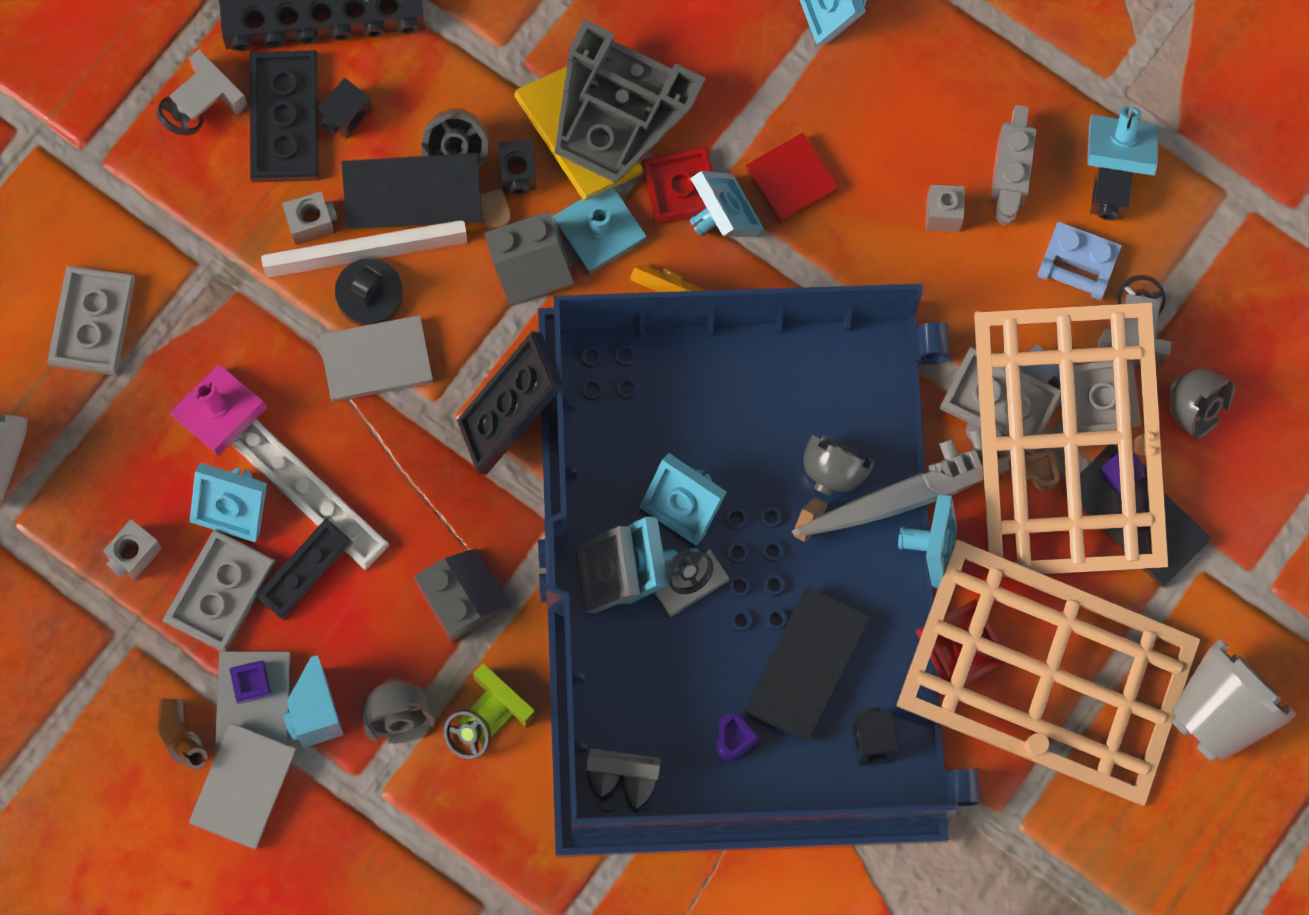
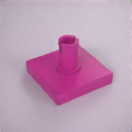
M218 364L170 413L175 420L219 456L267 409V406L258 396Z

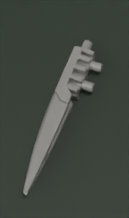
M981 428L968 432L973 449L957 454L952 439L939 443L944 460L929 465L930 472L917 474L847 503L792 530V533L795 536H804L880 520L935 502L938 495L950 496L983 483ZM1010 450L997 451L998 476L1005 474L1010 469Z

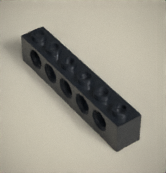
M219 0L222 38L225 48L234 51H247L251 47L264 45L268 48H278L284 46L285 43L293 42L309 45L323 39L346 41L351 39L352 36L362 35L369 38H377L385 35V33L392 32L413 34L418 30L425 29L422 0ZM386 7L398 9L390 15L382 13V10ZM354 10H361L364 12V14L358 18H352L348 16L349 13ZM322 13L331 15L326 21H317L315 19ZM287 17L297 18V21L293 24L286 25L282 23ZM254 20L264 22L258 28L249 27V24Z

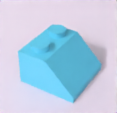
M318 655L311 657L287 700L289 712L283 714L289 735H291L293 741L299 739L303 748L344 735L323 666Z

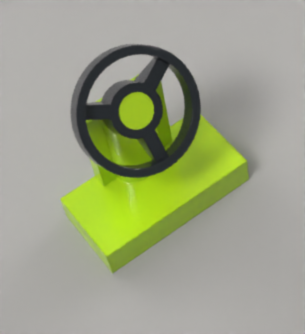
M482 664L473 675L474 680L486 692L469 710H459L452 714L444 725V739L447 746L455 755L464 759H474L486 752L490 746L491 738L512 716L525 727L535 718V711L485 664ZM463 715L458 720L461 726H450L456 716ZM450 732L458 734L459 739L463 743L469 744L472 754L457 748L451 739ZM478 741L483 745V748L481 749L480 752H479Z

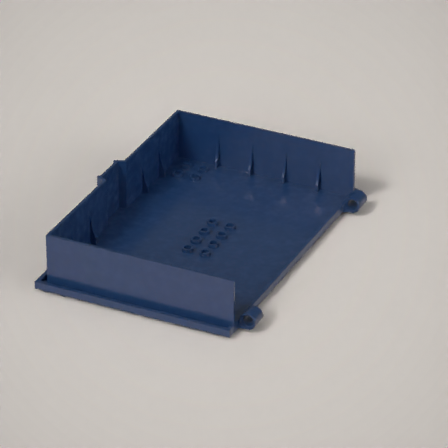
M923 284L554 296V308H538L539 332L544 337L563 384L561 390L541 412L545 539H538L539 568H546V574H539L540 603L547 602L556 857L947 843L949 841L948 823L958 811V806H972L981 803L978 768L953 771L944 769L941 724L896 706L920 641L916 630L925 626L933 604V588L926 559L927 551L899 549L898 540L899 534L902 535L900 533L901 527L929 530L927 505L880 520L812 534L807 542L799 540L792 533L802 509L815 497L827 503L824 512L826 514L875 491L917 474L925 473L918 365L947 362L951 359L948 324L930 322L916 327L915 314L924 290ZM813 433H817L820 439L824 435L859 451L856 457L865 460L868 456L875 461L869 476L862 486L849 493L835 491L833 496L826 495L814 488L816 482L807 475L803 461L806 446ZM668 453L694 470H703V476L708 473L713 483L727 491L704 538L697 546L660 521H658L662 550L674 549L679 554L691 548H698L705 552L711 549L728 575L729 582L671 618L654 593L631 604H617L597 613H585L576 544L618 526H629L644 517H653L639 507L662 459ZM806 585L869 616L864 630L808 743L744 712ZM929 658L925 672L938 677V671ZM920 685L916 698L940 707L939 693ZM871 707L880 708L881 711L891 710L898 748L894 762L859 766L852 730L855 714ZM734 713L746 721L760 737V742L739 759L728 762L717 754L716 745L720 737L718 725L723 716ZM590 748L661 758L659 776L655 782L654 789L649 798L638 809L633 807L626 794L624 775H620L615 787L605 796L600 797L594 790L589 778V771L586 770Z

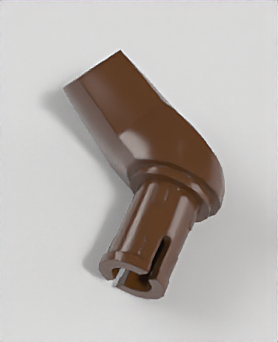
M169 698L160 699L157 732L170 756L177 763L186 764L192 770L201 769L206 764L201 758L208 759V756L202 748L200 738L185 724L184 701Z

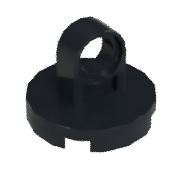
M364 258L352 262L341 271L335 284V298L340 312L350 322L359 326L382 323L393 318L403 303V285L399 274L390 264L379 259Z

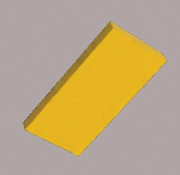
M566 66L515 90L514 97L585 202L641 175L643 168L637 162L614 183L555 154L567 71Z

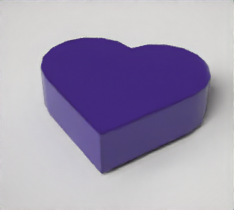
M734 713L727 714L720 719L718 725L720 737L717 741L716 750L719 757L728 762L735 761L760 742V737L739 715Z

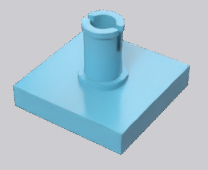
M800 0L816 45L828 44L866 12L864 8L866 0Z
M1124 106L1120 109L1119 119L1091 115L1088 133L1087 165L1155 176L1158 152V125L1139 122L1142 113L1136 107L1132 108L1130 118L1128 116L1129 106Z
M700 171L691 178L707 207L690 219L691 225L699 224L694 227V230L699 235H706L715 226H718L723 236L755 238L764 231L762 224L733 174Z
M614 188L585 202L581 199L553 216L558 222L561 234L588 275L646 241V235Z
M668 453L662 459L639 508L651 516L657 517L658 521L697 546L704 538L727 491L713 483L708 473L703 476V470H694Z
M200 463L195 471L190 522L256 542L261 530L267 483L253 479L251 473L244 469L242 475H239L241 468H235L232 472Z
M948 495L937 496L931 531L901 527L900 533L902 535L899 534L898 540L899 549L927 551L926 559L933 589H938L944 576L958 529L952 496Z
M644 517L627 526L631 528L640 596L620 604H631L668 586L665 577V567L669 565L670 561L678 553L674 549L662 550L657 517Z

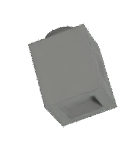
M930 186L926 202V230L960 231L964 220V186Z
M321 191L282 203L295 245L334 233L332 221L337 220L332 201L325 202ZM310 212L320 214V217L314 222L303 220L304 216Z
M130 519L103 552L109 559L106 565L121 578L127 574L135 580L162 548L154 537ZM131 545L139 547V552L134 558H122V552L126 547Z

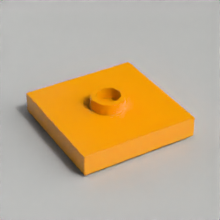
M646 264L634 267L630 277L631 281L657 292L707 291L683 281V276L668 269H664L662 272Z

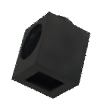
M346 78L318 106L322 119L320 122L323 127L333 135L339 133L346 139L373 110L371 98Z
M532 139L498 143L503 193L510 192L512 195H523L529 193L530 190L536 189ZM517 164L523 165L526 168L521 174H513L509 171L510 167Z
M1099 167L1094 178L1090 214L1098 215L1100 219L1115 221L1118 218L1123 219L1129 208L1133 172Z
M871 707L855 714L852 730L858 765L894 762L898 748L891 710L881 711L880 708Z

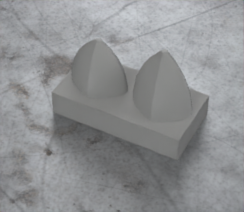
M590 748L586 770L589 771L591 784L600 797L608 794L617 784L620 775H624L626 794L633 807L638 809L649 798L654 789L655 782L659 776L661 758Z

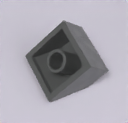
M550 212L485 232L493 265L511 306L575 285L558 222Z
M476 548L446 557L414 576L418 589L451 643L512 608Z

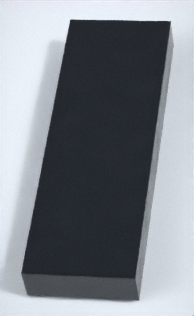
M325 518L256 597L280 619L285 620L351 546L353 541L329 519Z

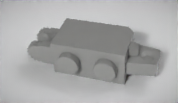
M1015 105L1011 123L1004 122L1001 128L990 193V201L997 202L995 219L1000 224H1006L1007 226L1015 220L1018 207L1023 206L1028 194L1037 130L1034 129V126L1027 125L1029 107Z

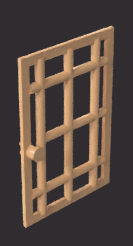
M1152 303L993 312L976 311L974 313L988 552L1003 558L1002 534H1015L1017 562L1013 563L1040 574L1168 567ZM1126 318H1138L1139 345L1126 346ZM1111 320L1112 347L1072 349V321ZM1057 322L1058 350L1018 351V324ZM1003 325L1005 353L991 354L990 326ZM1140 359L1145 434L1139 435L1133 440V449L1139 455H1146L1150 511L1136 513L1127 360ZM1113 361L1117 430L1077 432L1073 363ZM1059 364L1063 433L1024 435L1019 366ZM992 367H1005L1010 436L996 437ZM1118 444L1122 514L1082 516L1078 446ZM1064 447L1068 517L1029 519L1024 449ZM1010 450L1015 520L1001 521L997 451ZM1137 527H1151L1152 554L1139 555ZM1123 528L1124 556L1085 558L1083 530ZM1069 531L1071 559L1031 561L1029 533Z
M955 540L944 576L938 587L896 706L1144 806L1172 725L1171 721L1175 716L1172 708L1183 692L1197 647L1200 644V639L965 542ZM964 560L990 569L986 581L962 572L961 568ZM1005 575L1067 601L1063 613L999 587L1002 576ZM955 585L981 594L968 631L943 621ZM994 600L1058 626L1045 663L981 637ZM1079 607L1143 632L1140 644L1077 619ZM1071 632L1135 657L1123 694L1059 669ZM938 635L963 644L950 682L925 672ZM1156 638L1180 647L1178 658L1174 659L1153 650ZM976 650L1041 676L1028 713L964 688ZM1148 663L1172 673L1160 710L1136 700ZM1054 682L1118 708L1105 745L1041 719ZM919 686H924L945 695L942 706L938 707L916 698ZM958 701H961L1037 733L1031 735L1027 741H1022L954 712ZM1131 713L1156 723L1144 760L1119 751ZM1047 737L1101 758L1097 771L1047 751L1049 748ZM1114 764L1139 774L1135 786L1110 776Z

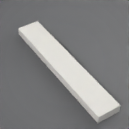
M459 220L265 254L261 256L265 276L270 278L350 264L364 258L379 259L467 243V235L464 221Z
M257 419L231 443L240 454L317 526L327 518L346 534L353 543L345 552L365 571L390 546L381 535Z

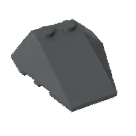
M584 19L569 48L555 154L616 183L692 108L706 78L676 63L673 69L648 58L615 42L614 33Z

